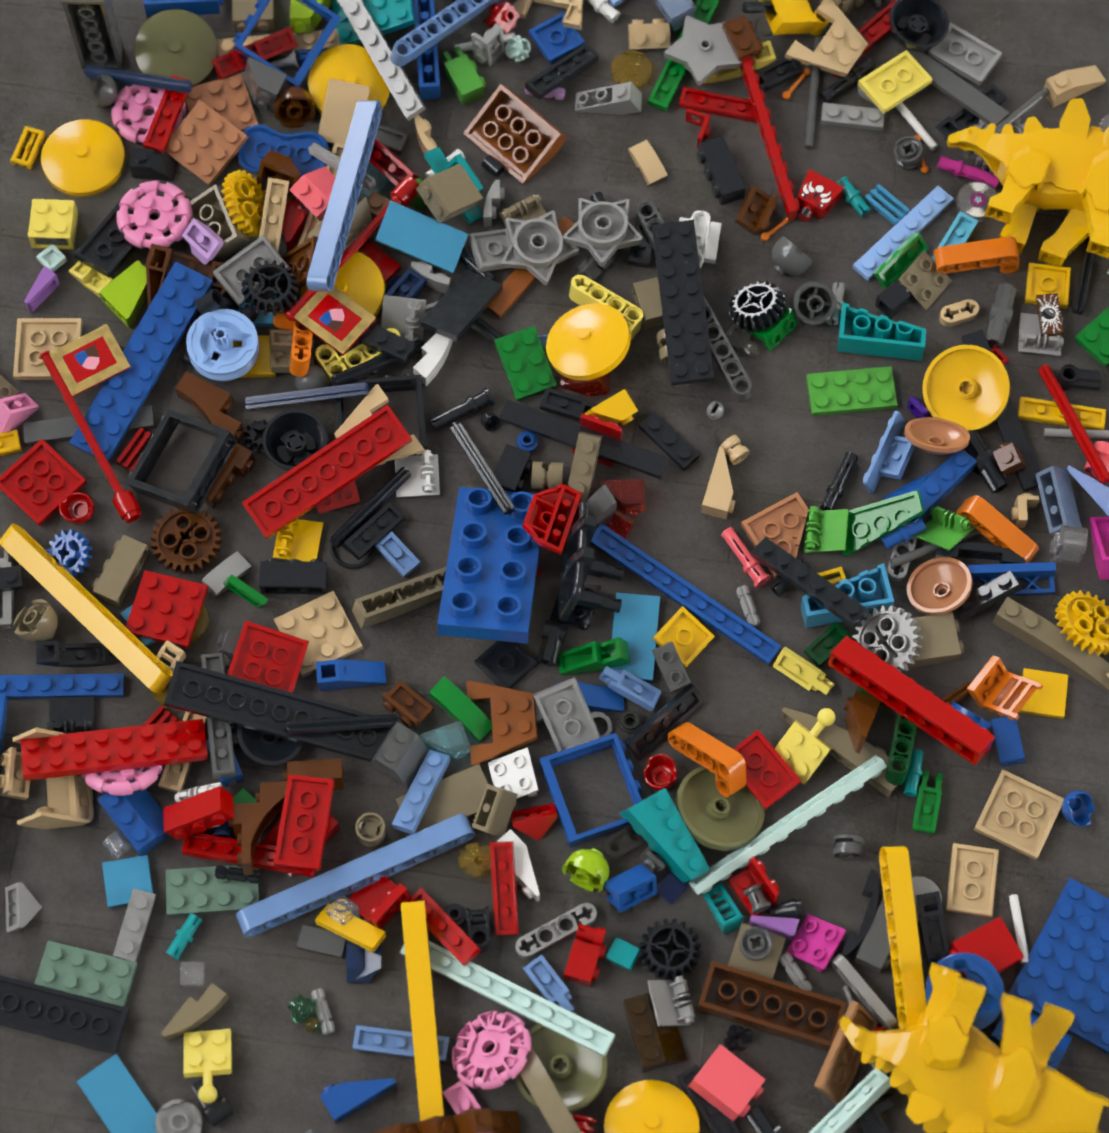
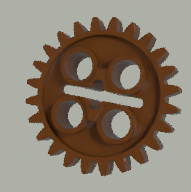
M170 508L171 515L168 516L163 513L164 520H156L159 527H152L155 534L150 535L151 541H153L151 548L155 550L153 552L155 558L159 557V563H165L167 570L173 566L174 573H177L179 568H181L183 574H186L187 569H190L192 574H194L195 567L202 571V564L211 565L209 558L217 559L214 551H221L220 546L217 544L223 542L222 538L218 537L222 535L221 529H217L219 527L218 521L213 522L214 516H207L206 509L201 513L199 510L198 514L194 515L181 509L175 512ZM181 523H189L187 527L179 528ZM201 533L207 534L203 539L197 538ZM169 540H176L174 545H166ZM187 551H194L193 555L184 556Z

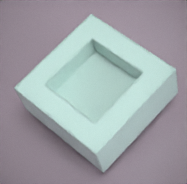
M53 243L36 256L43 266H46L53 272L67 262L66 257Z

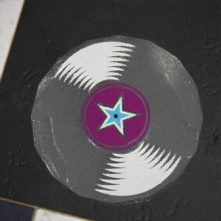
M981 181L967 183L959 190L956 199L959 212L961 211L978 221L987 220L988 217L984 216L990 198L997 195V193L987 183Z

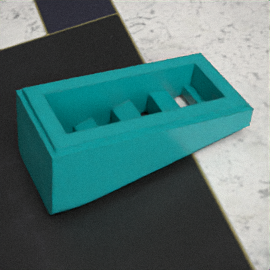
M722 882L714 885L710 891L702 894L724 935L741 927L742 922L744 923V918ZM719 893L722 894V896H720V897H718V898H716V899H714V900L711 899V897H713V896H715V895H717V894H719ZM726 901L725 904H723V905H721V906H719V907H716V905H718V904H720V903ZM729 909L731 910L730 912L721 916V913Z

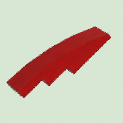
M288 27L244 47L262 59L268 60L298 47L291 27ZM233 50L211 61L219 79L246 69L248 58Z

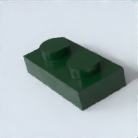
M836 621L805 648L804 653L820 668L829 660L831 651L846 636L852 638V636Z

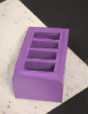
M46 266L41 270L24 300L26 308L30 313H33L60 285L57 275Z
M751 915L749 925L766 929L791 941L793 940L799 919Z

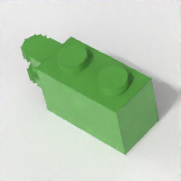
M458 46L454 48L457 58L453 60L447 51L443 53V58L446 62L444 63V71L459 101L464 106L485 96L484 88L486 83L482 76H478L475 62L469 60L467 54H463Z

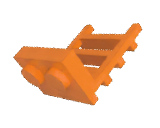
M992 656L968 686L967 690L979 708L983 709L984 707L991 713L993 711L997 712L999 716H1007L1009 720H1018L1020 717L1018 712L1035 690H1041L1043 685L1008 672L1001 659Z

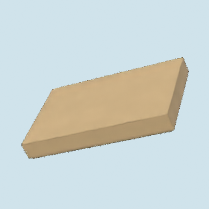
M329 78L318 134L323 136L329 143L335 144L336 142L345 145L356 104L358 101H368L370 87Z
M953 843L945 911L987 918L992 917L999 850Z

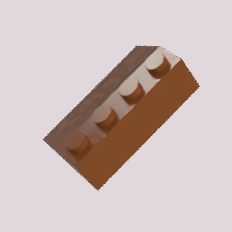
M503 84L499 85L464 132L469 139L488 155L493 156L503 164L505 169L522 184H525L553 158L569 138L512 89Z

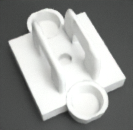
M695 211L690 219L680 217L679 221L694 219L700 268L703 262L715 264L721 223L710 222V215L706 211Z

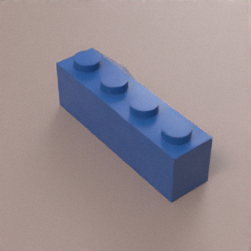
M963 449L954 453L940 466L883 497V500L918 490L925 513L911 521H915L919 517L923 520L930 513V509L933 506H938L973 472L977 461Z

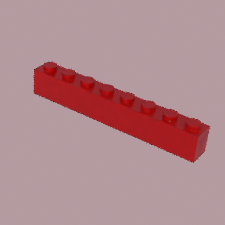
M846 636L831 651L828 665L973 765L976 766L991 749L995 736L987 729L982 728L968 716L958 712L949 703L936 697L931 691L917 684L912 678L902 674L896 667L880 659L877 654L870 652L861 646L859 642Z

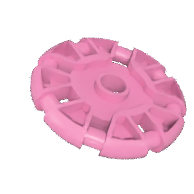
M133 84L129 87L125 86L118 93L114 102L115 106L112 107V120L114 126L119 129V133L125 139L133 143H144L165 89ZM153 89L159 90L158 94L152 93ZM185 103L182 107V110L180 112V115L178 117L172 134L182 123L183 117L186 116ZM123 106H124V107H129V108H128V111H127V110H123ZM151 109L155 111L151 116L144 115L146 110Z
M160 181L141 183L138 188L130 189L119 203L120 210L117 211L116 216L120 232L124 233V238L138 248L146 247L150 250L151 243L167 248L171 247L170 244L175 241L179 242L183 238L182 234L188 227L190 218H193L190 200L185 198V193L179 187L169 182L166 184L160 183ZM165 192L164 197L158 196V193ZM144 194L145 196L139 200L138 197ZM178 201L179 205L174 207L173 204ZM128 210H133V215L129 214ZM153 213L161 215L157 220H151L149 217ZM134 226H137L138 228L136 230H131V228ZM169 230L171 234L165 237L163 233Z
M163 765L82 774V777L85 778L87 785L97 792H107L111 796H125L151 786L158 779V774L162 772Z
M499 1010L485 1012L478 1015V1018L473 1022L469 1021L461 1029L456 1037V1046L452 1048L451 1059L454 1070L458 1072V1078L464 1084L475 1089L477 1087H481L483 1090L495 1089L505 1085V1081L510 1078L514 1079L522 1071L527 1062V1053L531 1051V1036L529 1030L525 1029V1023L515 1014L510 1012L501 1013ZM483 1026L485 1030L477 1034L476 1030ZM495 1044L493 1051L486 1053L487 1047ZM514 1049L518 1050L517 1055H512ZM480 1072H484L483 1076L479 1077Z

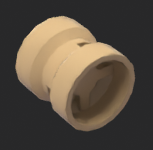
M737 435L730 436L720 446L724 448L725 454L729 456V461L733 465L742 462L750 453L746 446L741 445V440Z

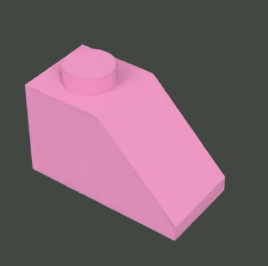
M26 393L0 399V433L15 430L38 410L39 405Z

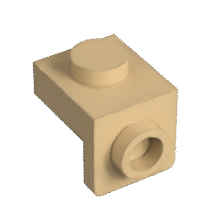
M1031 493L1017 496L1014 507L1011 510V518L1015 520L1017 528H1025L1028 521L1027 508H1036L1039 496H1033Z

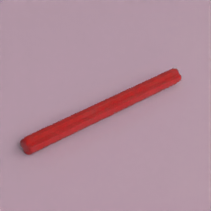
M1047 364L1042 365L1038 372L1099 483L1107 484L1109 482L1107 468L1052 369Z

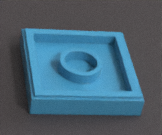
M148 855L102 863L107 906L109 909L127 906L133 888L154 894Z

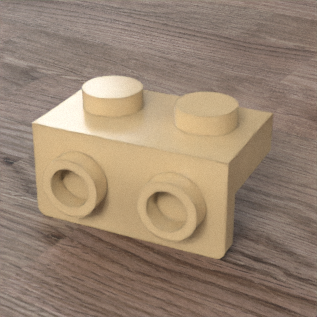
M652 19V23L644 24V20H632V24H628L629 49L670 47V25L665 23V19Z
M11 747L4 751L0 758V765L2 766L0 796L26 800L29 796L30 780H23L21 752H16V748Z

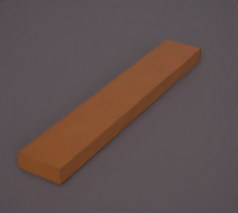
M565 216L557 223L562 236L574 225ZM516 268L502 283L503 290L486 309L501 319L537 278L527 269Z

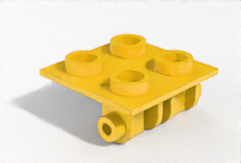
M297 519L277 532L273 558L284 560L298 559L301 562H310L313 559H317L323 522Z

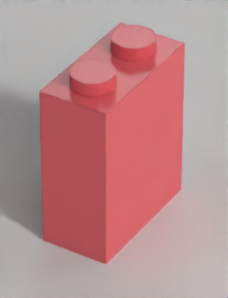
M720 1044L690 1083L689 1087L734 1122L738 1116L743 1118L751 1108L748 1105L751 1098L756 1100L762 1093L764 1088L761 1085L765 1078Z

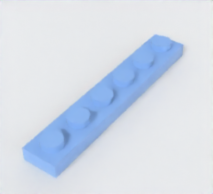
M937 186L855 262L853 269L865 280L869 281L875 276L874 272L914 232L920 233L953 202L954 198L940 186Z

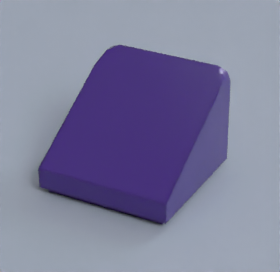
M913 396L909 398L907 409L916 418L928 417L931 414L927 406L919 398Z

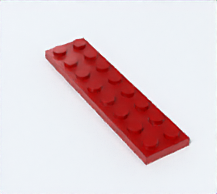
M386 405L243 501L242 504L265 538L268 539L413 440L390 407Z
M203 719L21 739L24 781L208 760Z

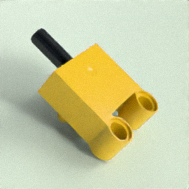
M759 0L742 4V11L744 13H764L773 35L811 34L818 36L829 24V21L816 13V11L812 12L808 0Z

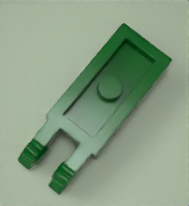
M923 771L921 785L918 788L911 831L934 835L942 794L943 774L937 773L935 787L931 788L926 787L929 780V771Z

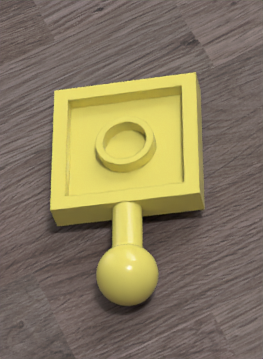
M829 708L819 711L817 715L818 722L811 731L798 721H794L775 747V750L799 777L802 784L808 782L832 749L818 738L825 726H830L835 721V713Z
M231 1029L184 1033V1077H203V1086L199 1089L198 1097L203 1103H212L217 1098V1090L213 1086V1076L232 1074Z

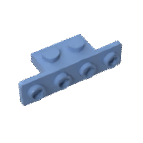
M894 411L892 418L889 419L884 436L880 439L876 454L872 457L868 472L864 474L863 484L869 493L874 494L881 476L901 480L915 449V446L906 437H900L905 420L899 411Z

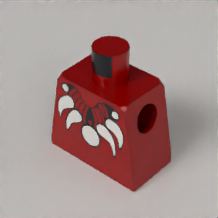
M809 169L797 197L801 209L798 213L799 219L808 222L812 215L818 219H823L842 198L844 187Z

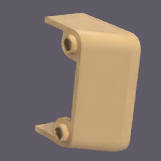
M36 727L13 737V742L21 743V739L52 737L67 733ZM82 774L46 778L48 807L38 808L35 814L18 820L17 825L47 830L81 826L90 823L94 817L92 788L87 785Z

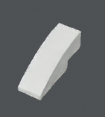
M437 333L422 347L423 358L413 367L414 375H421L422 384L426 387L442 368L453 340Z

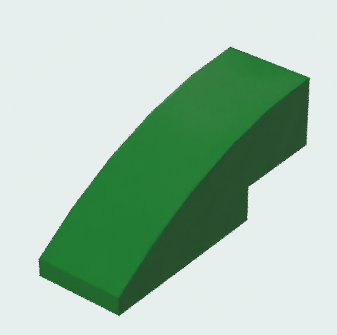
M617 637L602 643L593 641L559 653L560 675L595 672L603 670L606 666L613 668L630 663L628 642Z
M445 676L429 692L430 698L477 741L481 742L492 731V721Z

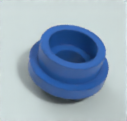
M529 431L522 432L517 437V446L520 449L532 452L538 446V438ZM525 439H530L531 442H530V443H525L524 440H525Z

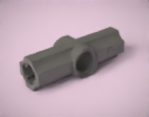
M1005 283L998 286L995 302L992 304L988 318L989 326L986 340L989 347L994 345L997 348L1002 347L1006 330L1010 325L1013 314L1012 306L1017 290L1011 284Z

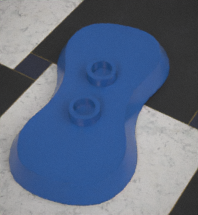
M252 125L243 131L249 138L237 152L238 161L241 166L251 172H259L260 161L269 150L290 157L301 173V178L303 175L327 165L309 153L308 149L312 143H317L328 151L329 149L325 138L316 132L304 131L296 134H284L265 125Z

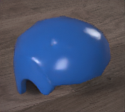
M1074 790L1069 793L1062 803V815L1065 819L1079 827H1085L1092 822L1090 815L1095 812V807L1089 793L1081 790Z

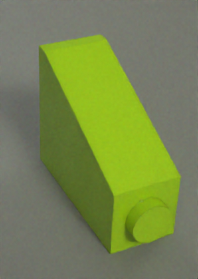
M291 0L290 24L292 32L312 33L322 17L298 1ZM315 0L327 9L332 5V0Z
M138 260L99 291L102 301L128 328L133 326L148 297L146 264L143 266Z

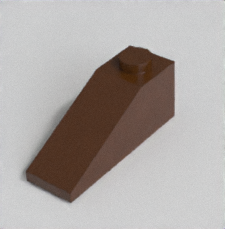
M856 691L853 699L850 697L847 699L844 707L847 714L844 720L854 750L860 754L881 701Z

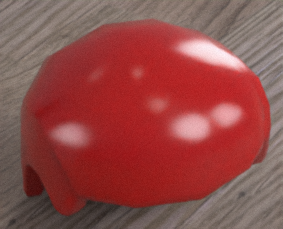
M77 492L68 494L66 499L59 503V512L68 523L82 525L92 517L95 506L93 500L87 494Z
M657 754L650 757L648 765L644 769L647 785L653 790L658 791L664 788L667 790L674 786L678 778L675 761L665 754Z

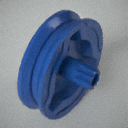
M955 953L941 959L937 964L959 972L965 971L968 980L986 986L984 994L986 998L984 1003L980 1004L972 1025L979 1030L990 1025L1001 1011L1000 999L1004 992L1003 982L998 971L988 960L972 953ZM928 975L925 987L927 1004L933 989L930 975Z

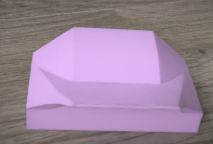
M194 218L182 234L190 243L191 253L204 265L212 261L224 245L223 239L210 227Z

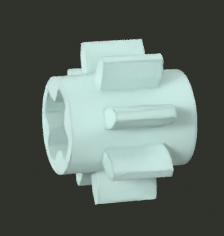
M517 35L507 40L508 44L505 46V52L510 59L515 58V62H519L529 57L527 53L530 52L531 47L527 39H521V36Z

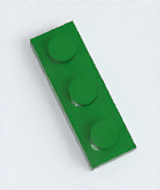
M914 232L874 272L883 289H886L895 280L898 281L924 250L926 252L929 250L920 233Z

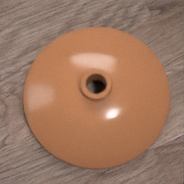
M917 418L908 422L904 430L905 437L913 446L932 455H947L959 452L966 448L970 441V434L964 427L942 418Z
M951 557L934 558L921 564L911 574L907 583V596L913 607L922 613L929 615L945 614L955 610L966 601L972 590V576L968 567L960 560Z

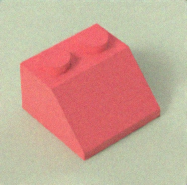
M322 167L303 175L289 190L322 222L335 176L326 167Z

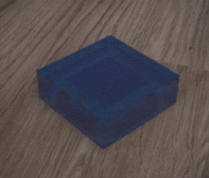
M671 872L657 885V893L671 905L687 889V886Z

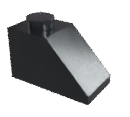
M132 147L129 167L133 178L174 181L177 165L175 160L154 149Z

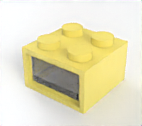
M32 199L28 238L32 248L46 249L53 243L57 249L74 250L78 221V210L74 200Z

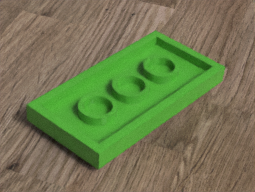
M891 366L806 374L811 416L897 409Z

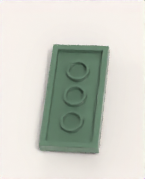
M226 865V868H229V867L242 868V866H241V867H238V865ZM216 866L166 870L167 916L189 915L190 912L194 915L239 912L243 908L260 901L259 883H249V880L240 882L228 880L227 878L224 880L215 878Z
M48 941L34 984L125 1007L138 964L134 961Z

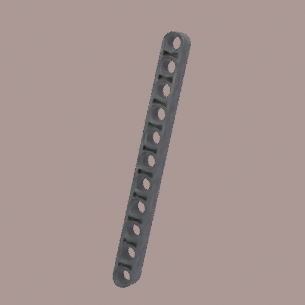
M644 201L637 207L638 220L654 249L652 225L663 224L664 221L656 206L650 201ZM645 212L652 213L650 216L642 215ZM704 296L706 316L709 317L707 319L708 334H718L716 338L709 337L711 356L733 397L739 402H745L752 395L751 381ZM726 351L728 352V354L725 356L718 355V352ZM731 368L737 370L735 374H730L727 371ZM740 386H744L747 388V390L744 392H739L737 388Z

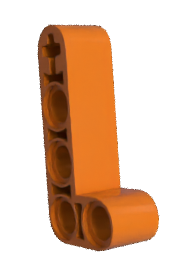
M1014 237L948 245L934 250L936 270L940 274L999 266L1000 272L1004 274L1013 273L1019 269V253L1016 238Z
M284 307L285 312H286V311L288 312V311L290 310V309ZM278 310L276 311V316L273 315L274 326L280 329L293 330L290 373L296 377L306 376L310 365L313 333L296 320L289 321L285 317V312L282 314Z
M974 495L965 499L956 511L958 515L968 517L971 525L975 526V529L990 542L1018 554L1024 558V563H1029L1039 550L1038 545L980 496Z
M689 722L683 723L668 733V741L675 750L715 774L716 788L723 797H730L746 786V763L740 753Z

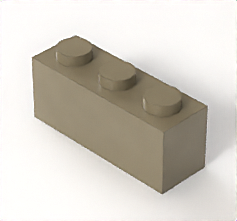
M579 432L568 482V487L582 493L580 501H587L590 498L602 436L586 432Z
M123 535L121 540L116 541L113 547L114 553L110 559L105 561L102 575L100 578H96L92 586L96 599L119 609L150 553L147 544Z

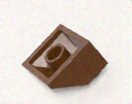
M269 150L260 161L257 184H261V190L266 191L268 178L289 181L287 203L296 200V196L289 189L300 179L301 173L290 157Z

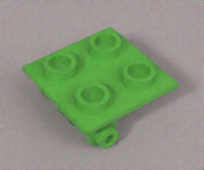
M811 506L810 510L807 511L804 553L845 551L849 509L819 511V507Z
M933 506L930 509L932 519L925 524L927 530L914 536L950 550L974 530L975 526L971 525L968 517H963L955 512L952 513L950 510L946 511V509L940 506Z

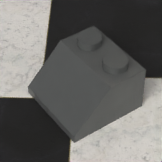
M249 57L246 64L244 81L252 101L259 109L273 113L274 102L279 92L284 89L287 75Z
M397 722L388 732L369 766L408 789L429 749L416 733Z

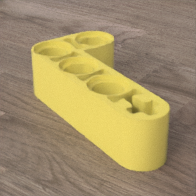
M576 275L572 278L569 297L573 302L580 306L597 303L615 308L625 318L630 329L631 340L637 335L643 320V311L639 307L586 276Z
M388 328V329H386V330H388V331H390V332H392V333H395V334H397V335L400 336V333H399V331H398L397 329H394V328ZM323 344L316 350L317 365L327 374L329 383L334 386L331 381L333 373L356 366L351 364L353 361H359V364L384 354L381 352L370 354L369 352L374 349L360 344L339 357L331 346ZM323 356H330L327 360L321 359Z

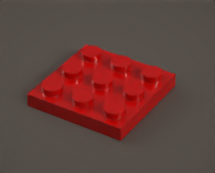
M43 439L37 442L0 476V490L39 527L59 510V503H62L68 494L79 492L87 484L86 479Z
M145 570L126 628L134 636L162 643L168 640L178 647L189 649L209 589L208 585Z
M245 620L227 675L293 693L309 641Z

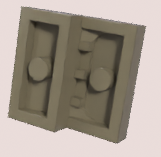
M270 330L271 373H290L293 330ZM312 336V347H311L310 365H314V357H313L314 343H313V336Z
M742 922L728 966L773 979L786 937L769 932L773 943L770 954L761 961L748 960L742 955L739 943L746 929L754 926Z

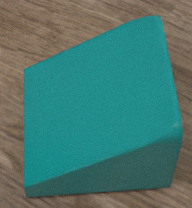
M615 938L606 958L613 965L631 971L641 950L619 938Z

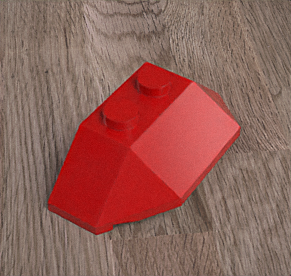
M560 484L555 488L534 494L522 525L523 529L538 545L561 555L582 493L564 484Z

